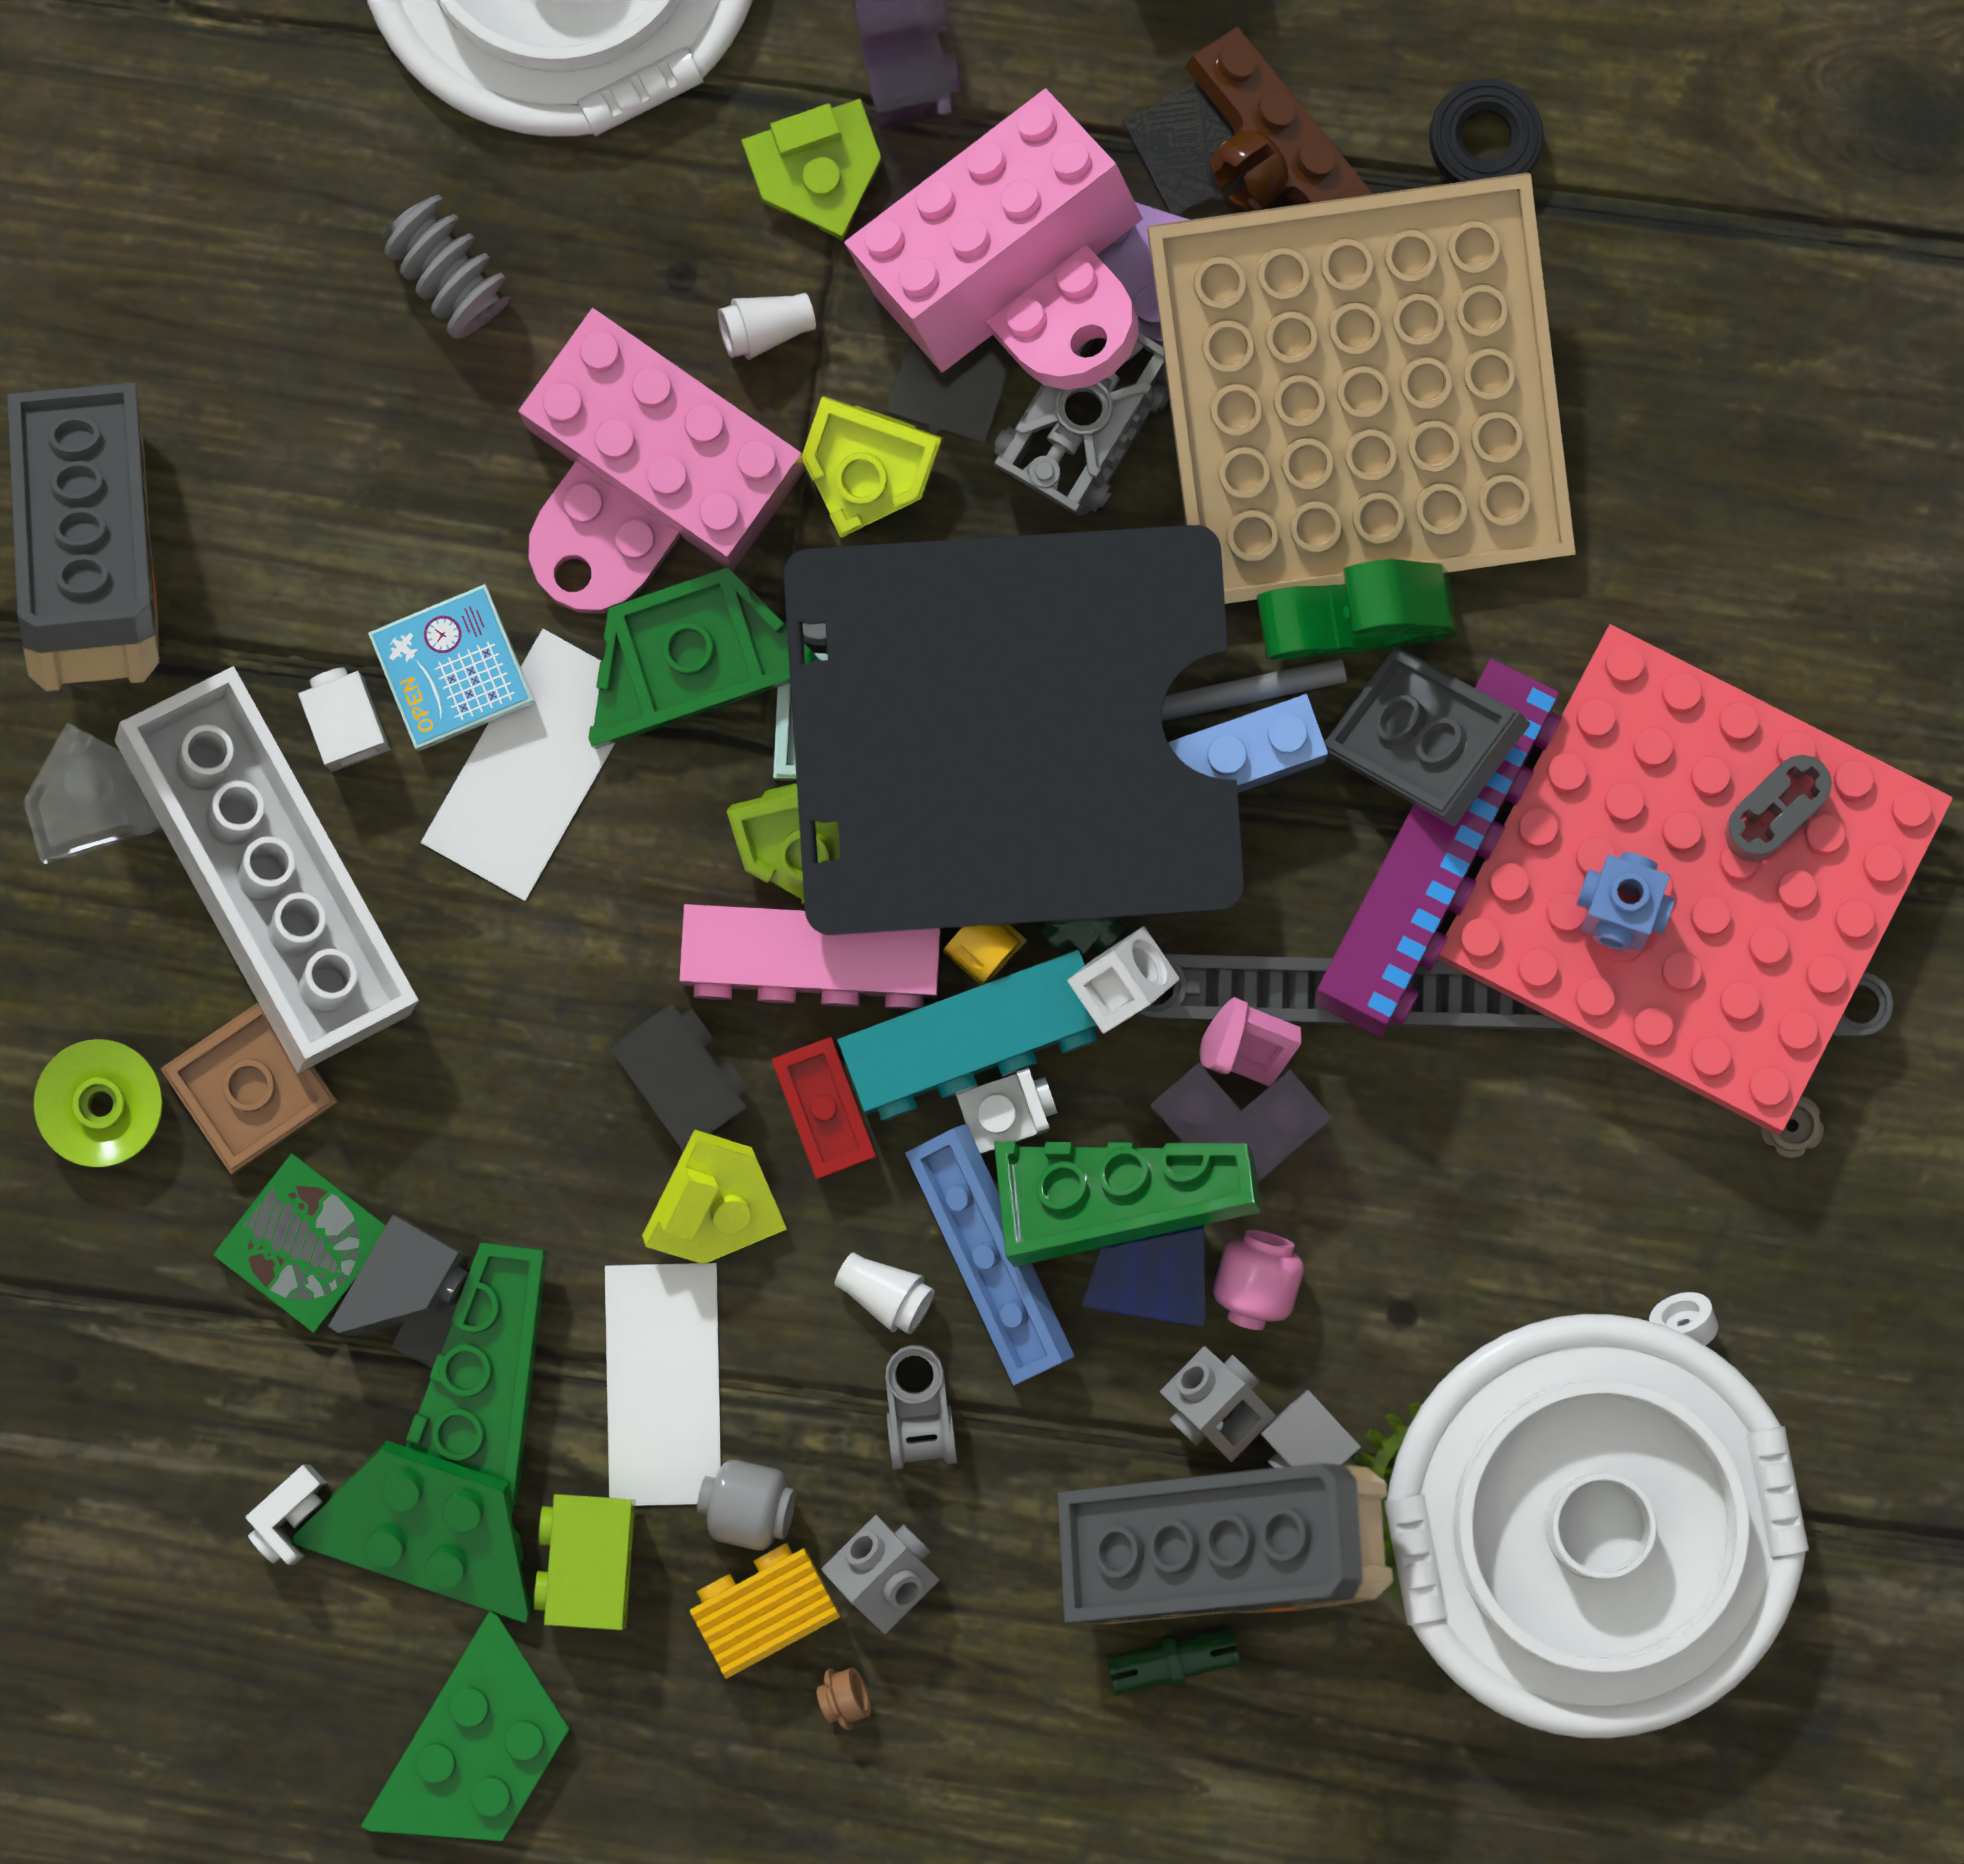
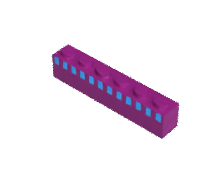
M1490 658L1475 689L1520 712L1531 723L1455 827L1413 805L1317 988L1314 1000L1315 1005L1382 1039L1391 1022L1402 1027L1408 1018L1419 995L1418 991L1410 988L1420 966L1431 971L1436 964L1448 939V936L1438 932L1449 911L1460 916L1477 881L1468 877L1477 856L1489 860L1506 827L1496 822L1505 802L1508 801L1514 805L1518 804L1534 771L1524 767L1535 746L1546 750L1562 719V716L1553 712L1559 695L1558 691Z

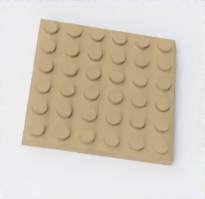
M1530 173L1147 226L1186 525H1201L1209 528L1220 541L1225 604L1256 600L1258 594L1287 587L1344 585V568L1376 560L1399 559L1442 564L1448 572L1576 555Z

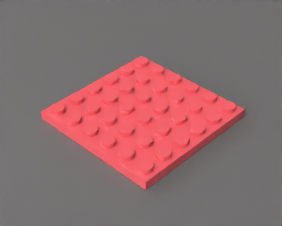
M1609 624L1561 715L1562 719L1546 750H1543L1532 770L1534 773L1518 804L1512 808L1504 824L1506 827L1489 860H1485L1475 879L1477 883L1460 916L1456 915L1446 934L1448 939L1439 955L1438 961L1780 1136L1953 797ZM1807 755L1821 761L1830 772L1832 786L1830 795L1820 811L1774 855L1766 860L1752 862L1743 860L1735 855L1727 845L1725 829L1727 821L1737 805L1782 762L1790 757ZM1791 774L1787 775L1792 783L1786 794L1780 799L1787 807L1802 794L1808 796L1811 800L1815 798L1810 792L1815 782L1812 777L1806 774L1798 780ZM1769 810L1754 823L1744 817L1742 819L1746 824V828L1742 833L1744 840L1750 843L1758 837L1765 843L1769 842L1765 833L1776 816ZM1623 852L1645 856L1658 864L1657 871L1670 875L1664 894L1675 898L1669 920L1663 935L1651 931L1642 952L1632 948L1629 951H1621L1606 947L1593 939L1594 935L1580 931L1587 909L1576 906L1588 869L1597 872L1601 871L1608 854L1619 858ZM1617 891L1619 898L1624 903L1635 904L1641 900V898Z

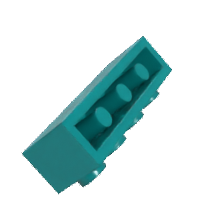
M1079 949L837 1039L865 1115L878 1111L881 1121H886L917 1109L914 1097L938 1089L942 1099L948 1098L978 1086L974 1075L999 1067L1002 1076L1010 1075L1037 1064L1034 1053L1058 1044L1061 1053L1065 1054L1097 1042L1098 1039L1094 1030L1099 1029V1027L1067 982L1070 977L1085 966Z

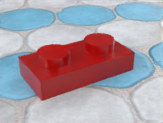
M831 1037L771 1059L816 1180L877 1158Z

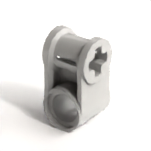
M911 1344L901 1347L892 1355L886 1367L885 1377L889 1406L887 1424L893 1470H902L906 1462L944 1458L947 1464L957 1463L952 1411L951 1406H948L945 1376L941 1359L932 1349L924 1345ZM912 1355L921 1356L931 1364L934 1372L931 1384L925 1390L919 1392H910L904 1389L898 1383L896 1377V1369L899 1362ZM937 1435L936 1439L911 1442L906 1439L915 1436Z

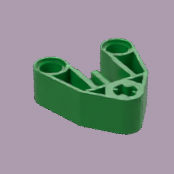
M1399 559L1363 562L1343 569L1344 585L1295 586L1275 589L1257 595L1267 660L1371 652L1391 649L1395 646L1405 647L1438 642L1458 636L1450 576L1442 564Z

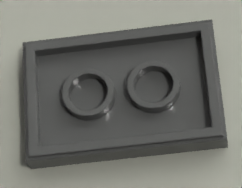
M1395 646L1324 743L1328 755L1334 760L1455 827L1531 723L1520 712Z

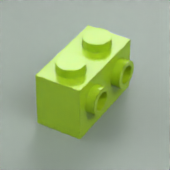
M554 1494L553 1507L542 1506L539 1545L550 1546L548 1572L537 1571L534 1609L545 1611L544 1625L613 1630L626 1629L636 1499Z

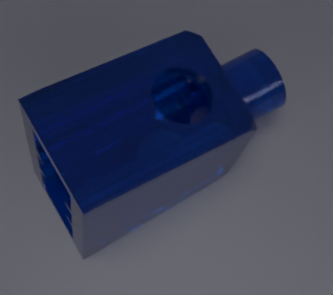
M1204 1225L1102 1247L1083 1299L1082 1309L1203 1328L1205 1322Z

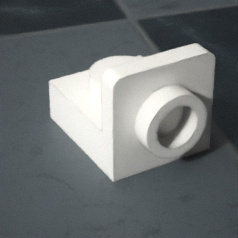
M1029 1067L1016 1071L1014 1075L956 1095L965 1123L981 1155L995 1150L994 1142L1017 1143L1048 1132L1049 1125L1046 1117L1057 1113L1046 1078L1043 1077L1033 1081Z
M302 1465L245 1517L255 1528L248 1535L249 1539L273 1564L282 1558L286 1564L294 1565L305 1556L297 1545L292 1544V1540L280 1526L288 1521L293 1528L297 1527L323 1503L316 1494L328 1483L312 1465Z

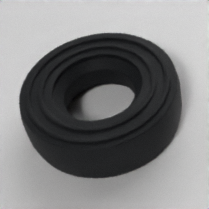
M1491 78L1468 81L1450 91L1436 108L1429 130L1430 151L1438 169L1452 183L1530 173L1537 163L1543 145L1542 120L1532 100L1513 84ZM1480 113H1491L1505 121L1510 130L1511 141L1508 149L1501 156L1485 160L1473 156L1466 150L1462 142L1461 132L1466 121L1472 116Z

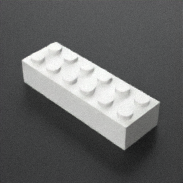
M232 666L121 721L114 741L297 1074L410 1016L419 1001L235 667Z

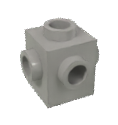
M1205 1346L1159 1391L1177 1410L1169 1420L1196 1447L1206 1438L1230 1462L1276 1417L1268 1406L1252 1391L1260 1381L1233 1355L1223 1363Z
M877 1515L821 1568L844 1596L884 1635L940 1580L922 1561L931 1551L904 1524L894 1532Z

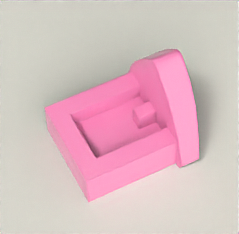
M1233 997L1217 1013L1203 1035L1199 1048L1200 1062L1203 1067L1218 1073L1229 1074L1232 1071L1271 1087L1300 1047L1301 1027L1249 1007L1247 1002Z

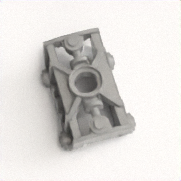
M1139 333L1132 353L1126 361L1132 359L1142 348L1154 355L1136 384L1116 391L1113 390L1120 378L1115 373L1092 386L1070 390L1044 386L1042 384L1017 426L1013 428L1009 425L1006 430L1003 429L994 443L996 446L994 453L998 457L993 466L1006 474H1010L1013 478L1055 503L1062 505L1063 508L1077 516L1087 514L1090 510L1096 513L1099 508L1103 509L1111 496L1109 492L1111 485L1108 482L1151 411L1156 414L1159 409L1163 410L1169 401L1163 347ZM1095 339L1085 342L1080 347L1077 356L1086 357ZM1077 392L1094 394L1102 405L1100 417L1090 425H1077L1068 419L1065 413L1067 400ZM1054 426L1047 437V440L1053 444L1048 454L1035 458L1023 470L1018 468L1017 466L1022 462L1039 431ZM1083 441L1087 465L1066 497L1057 491L1060 479L1058 463L1065 452L1074 455Z

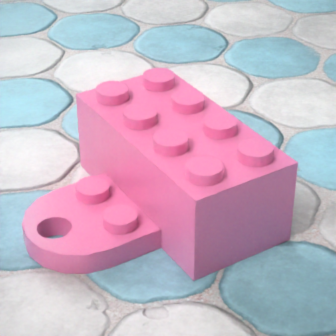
M1046 88L844 242L873 295L942 373L993 335L1025 372L1044 386L1064 390L1088 387L1113 375L1130 357L1139 336L1138 313L1121 281L1099 259L1097 254L1138 224L1143 218L1117 164ZM1095 338L1107 340L1103 350L1095 356L1087 358L1077 356L1080 347L1085 342Z
M593 307L518 410L526 428L575 462L540 510L529 534L528 559L539 586L557 604L578 613H606L609 607L632 600L645 588L680 537L687 540L725 568L729 567L734 571L805 471L800 451ZM570 559H580L591 568L589 584L578 592H567L561 589L556 582V572L559 566Z

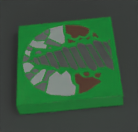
M291 1153L214 1252L213 1256L310 1331L317 1333L348 1293L386 1225Z

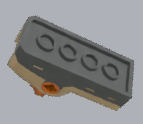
M136 383L7 394L17 613L28 676L45 691L59 690L61 685L66 683L104 681L118 678H128L131 683L144 682L159 663L157 594L149 531L144 441Z
M1317 1463L1058 1492L1065 1623L1118 1624L1232 1612H1284L1375 1600L1393 1582L1392 1568L1385 1566L1381 1499L1387 1496L1386 1482L1367 1467Z

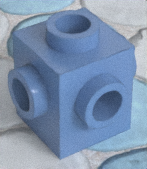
M1623 852L1619 858L1608 854L1600 872L1592 869L1587 871L1576 906L1587 909L1580 931L1594 935L1593 939L1606 947L1621 951H1629L1632 948L1642 952L1651 931L1663 935L1669 920L1675 898L1664 894L1670 875L1657 871L1658 864L1645 856ZM1617 891L1641 898V900L1635 904L1624 903L1619 898Z

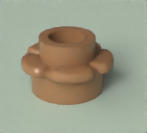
M852 1667L840 1672H835L833 1668L828 1669L824 1675L825 1684L817 1687L820 1709L829 1723L838 1721L845 1730H851L854 1728L856 1721L869 1717L871 1714L868 1690L861 1675L855 1668Z

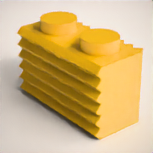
M785 1543L754 1560L753 1562L759 1573L736 1585L731 1574H728L696 1592L702 1604L689 1611L726 1679L842 1616L806 1548L793 1554L788 1543Z

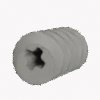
M437 194L402 213L384 231L381 239L388 240L384 252L392 261L404 259L400 267V273L407 280L419 279L416 285L418 296L423 300L435 298L431 307V312L438 319L451 317L447 324L449 335L454 339L464 338L495 317L509 303L511 297L499 298L496 294L506 280L503 273L500 272L485 279L481 275L491 259L487 253L468 259L465 255L475 240L474 236L469 233L454 240L450 236L460 220L456 214H452L439 220L436 219L434 215L444 201L443 197Z

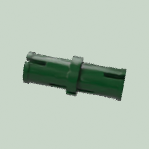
M1231 1625L1226 1626L1225 1629L1176 1641L1173 1634L1161 1637L1162 1644L1116 1655H1106L1110 1675L1136 1669L1132 1672L1111 1676L1115 1696L1169 1681L1172 1682L1173 1687L1185 1684V1677L1232 1666L1234 1668L1241 1666L1236 1647L1211 1652L1212 1650L1236 1645Z

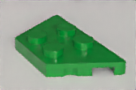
M729 567L609 607L604 633L606 648L604 658L599 665L596 685L599 693L594 726H590L588 738L591 747L598 749L789 684L790 669L787 625ZM804 643L805 663L822 661Z
M386 1441L376 1450L358 1472L350 1476L312 1517L307 1518L299 1526L292 1540L294 1545L524 1623L527 1622L534 1605L532 1594L526 1593L521 1568L524 1555L520 1535L512 1523L514 1505L509 1482L390 1441Z
M491 1611L487 1614L361 1825L364 1829L373 1832L503 1841L571 1727L556 1703L551 1700L541 1684V1679L529 1660L524 1657L499 1614Z

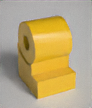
M1009 924L962 927L944 948L943 953L982 986L993 982L1024 947L1027 939Z

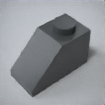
M392 1215L328 1327L340 1334L354 1337L437 1314L444 1303L451 1306L461 1295L469 1274L464 1268L471 1257L408 1220Z

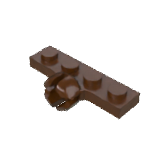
M1238 26L1194 54L1185 66L1186 70L1232 125L1235 135L1220 144V148L1215 150L1211 158V174L1219 190L1225 188L1244 174L1243 178L1247 185L1228 197L1227 201L1240 210L1257 211L1276 198L1286 197L1296 205L1373 194Z

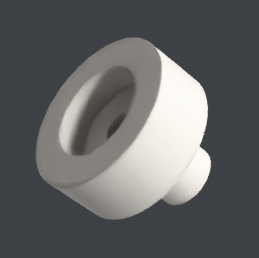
M1685 1292L1672 1295L1659 1302L1653 1308L1649 1317L1650 1322L1664 1325L1683 1333L1705 1346L1714 1339L1718 1332V1322L1712 1304L1706 1296L1699 1293Z

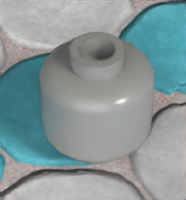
M730 1460L722 1465L716 1478L705 1476L698 1496L697 1514L707 1516V1529L713 1540L757 1551L764 1550L770 1547L776 1538L782 1540L786 1538L793 1518L796 1491L795 1489L787 1488L785 1475L779 1469L741 1460Z

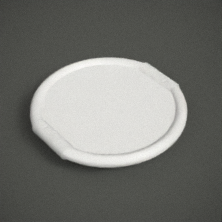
M367 0V3L380 32L405 68L424 87L448 105L487 124L523 134L549 137L594 134L596 137L704 83L703 78L717 64L735 39L746 19L753 0Z
M1578 1314L1531 1323L1503 1334L1480 1347L1459 1363L1436 1386L1422 1404L1409 1426L1398 1451L1390 1479L1388 1497L1384 1501L1407 1625L1412 1626L1420 1642L1435 1662L1457 1685L1476 1700L1502 1716L1531 1728L1578 1738H1616L1662 1729L1690 1718L1711 1706L1735 1688L1756 1667L1772 1646L1783 1627L1796 1597L1803 1571L1805 1552L1809 1550L1785 1426L1781 1427L1774 1413L1755 1387L1734 1366L1715 1351L1695 1339L1664 1325L1639 1318L1613 1314Z

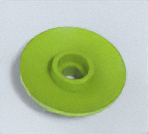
M105 1039L78 1042L59 1052L41 1073L34 1094L35 1119L45 1141L63 1158L87 1167H109L123 1163L137 1155L154 1136L159 1126L163 1109L161 1086L156 1073L147 1060L132 1048L119 1042ZM108 1093L113 1100V1108L108 1115L97 1117L92 1112L91 1102L97 1094Z

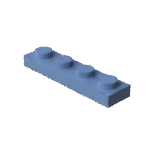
M967 1124L955 1127L906 1152L905 1154L1013 1386L1075 1357L1032 1263L1013 1267L1006 1258L999 1192Z

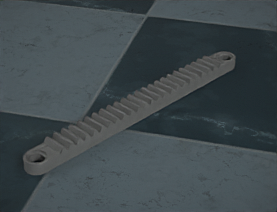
M1164 954L1180 980L1173 985V994L1168 1001L1160 1005L1150 1004L1136 1013L1142 1018L1151 1020L1212 1022L1221 1008L1231 998L1235 997L1247 1002L1249 1007L1291 1024L1354 1025L1314 1004L1317 988L1333 958ZM1440 961L1436 962L1431 971L1420 966L1410 985V988L1418 991L1419 995L1402 1026L1410 1028L1575 1031ZM1863 973L1857 987L1865 988L1873 994L1877 1004L1876 1013L1870 1021L1861 1024L1852 1022L1843 1013L1831 1038L1867 1037L1886 1025L1891 1018L1893 999L1891 991L1884 981L1873 974ZM1391 1022L1389 1027H1399V1025Z

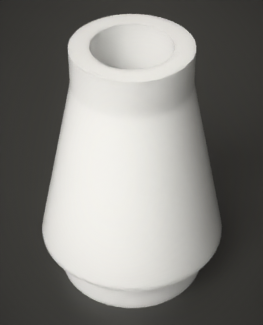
M806 293L794 296L734 298L731 300V306L718 309L721 335L731 358L744 355L747 360H750L803 332L816 328L813 307Z
M854 1252L842 1264L834 1283L836 1287L847 1292L891 1332L900 1329L907 1334H912L919 1326L931 1305L935 1292L934 1289L923 1284L924 1276L865 1259Z

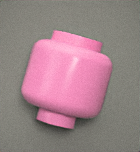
M1247 1230L1244 1238H1236L1226 1244L1212 1287V1293L1216 1301L1229 1310L1227 1319L1230 1322L1249 1329L1263 1330L1266 1321H1281L1291 1315L1305 1267L1300 1257L1293 1252L1295 1248L1294 1243L1269 1232Z

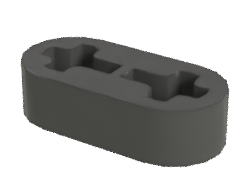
M1807 755L1792 756L1782 762L1737 805L1726 824L1725 837L1731 851L1741 859L1752 862L1766 860L1774 855L1820 811L1829 797L1832 781L1826 766L1815 757ZM1791 774L1798 780L1806 774L1812 777L1815 782L1810 792L1815 798L1811 800L1808 796L1802 794L1787 807L1780 800L1792 783L1787 775ZM1769 810L1776 816L1765 833L1769 842L1765 843L1758 837L1750 843L1744 840L1742 837V833L1746 828V824L1742 820L1744 817L1754 823Z

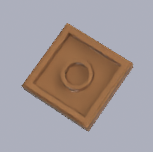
M256 1003L160 1068L232 1175H235L339 1104L315 1066L297 1074L259 1003Z

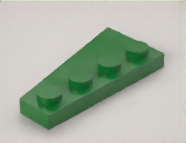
M994 1142L1005 1255L1013 1267L1261 1212L1254 1153L1247 1144L1166 1143L1164 1148H1136L1133 1143L1108 1142L1107 1148L1075 1147L1072 1142H1046L1045 1147H1019L1016 1142Z
M482 1242L478 1247L453 1313L452 1325L443 1349L438 1354L429 1377L431 1380L418 1414L414 1416L406 1437L408 1441L405 1447L508 1481L513 1505L517 1506L548 1250Z

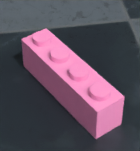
M684 904L680 982L683 986L694 987L693 997L701 999L731 1000L732 989L758 990L757 1001L796 1003V992L822 994L821 1004L829 1006L858 1007L860 996L885 997V1008L917 1010L923 1008L924 999L937 1000L941 929L829 936L818 933L809 925L805 911Z

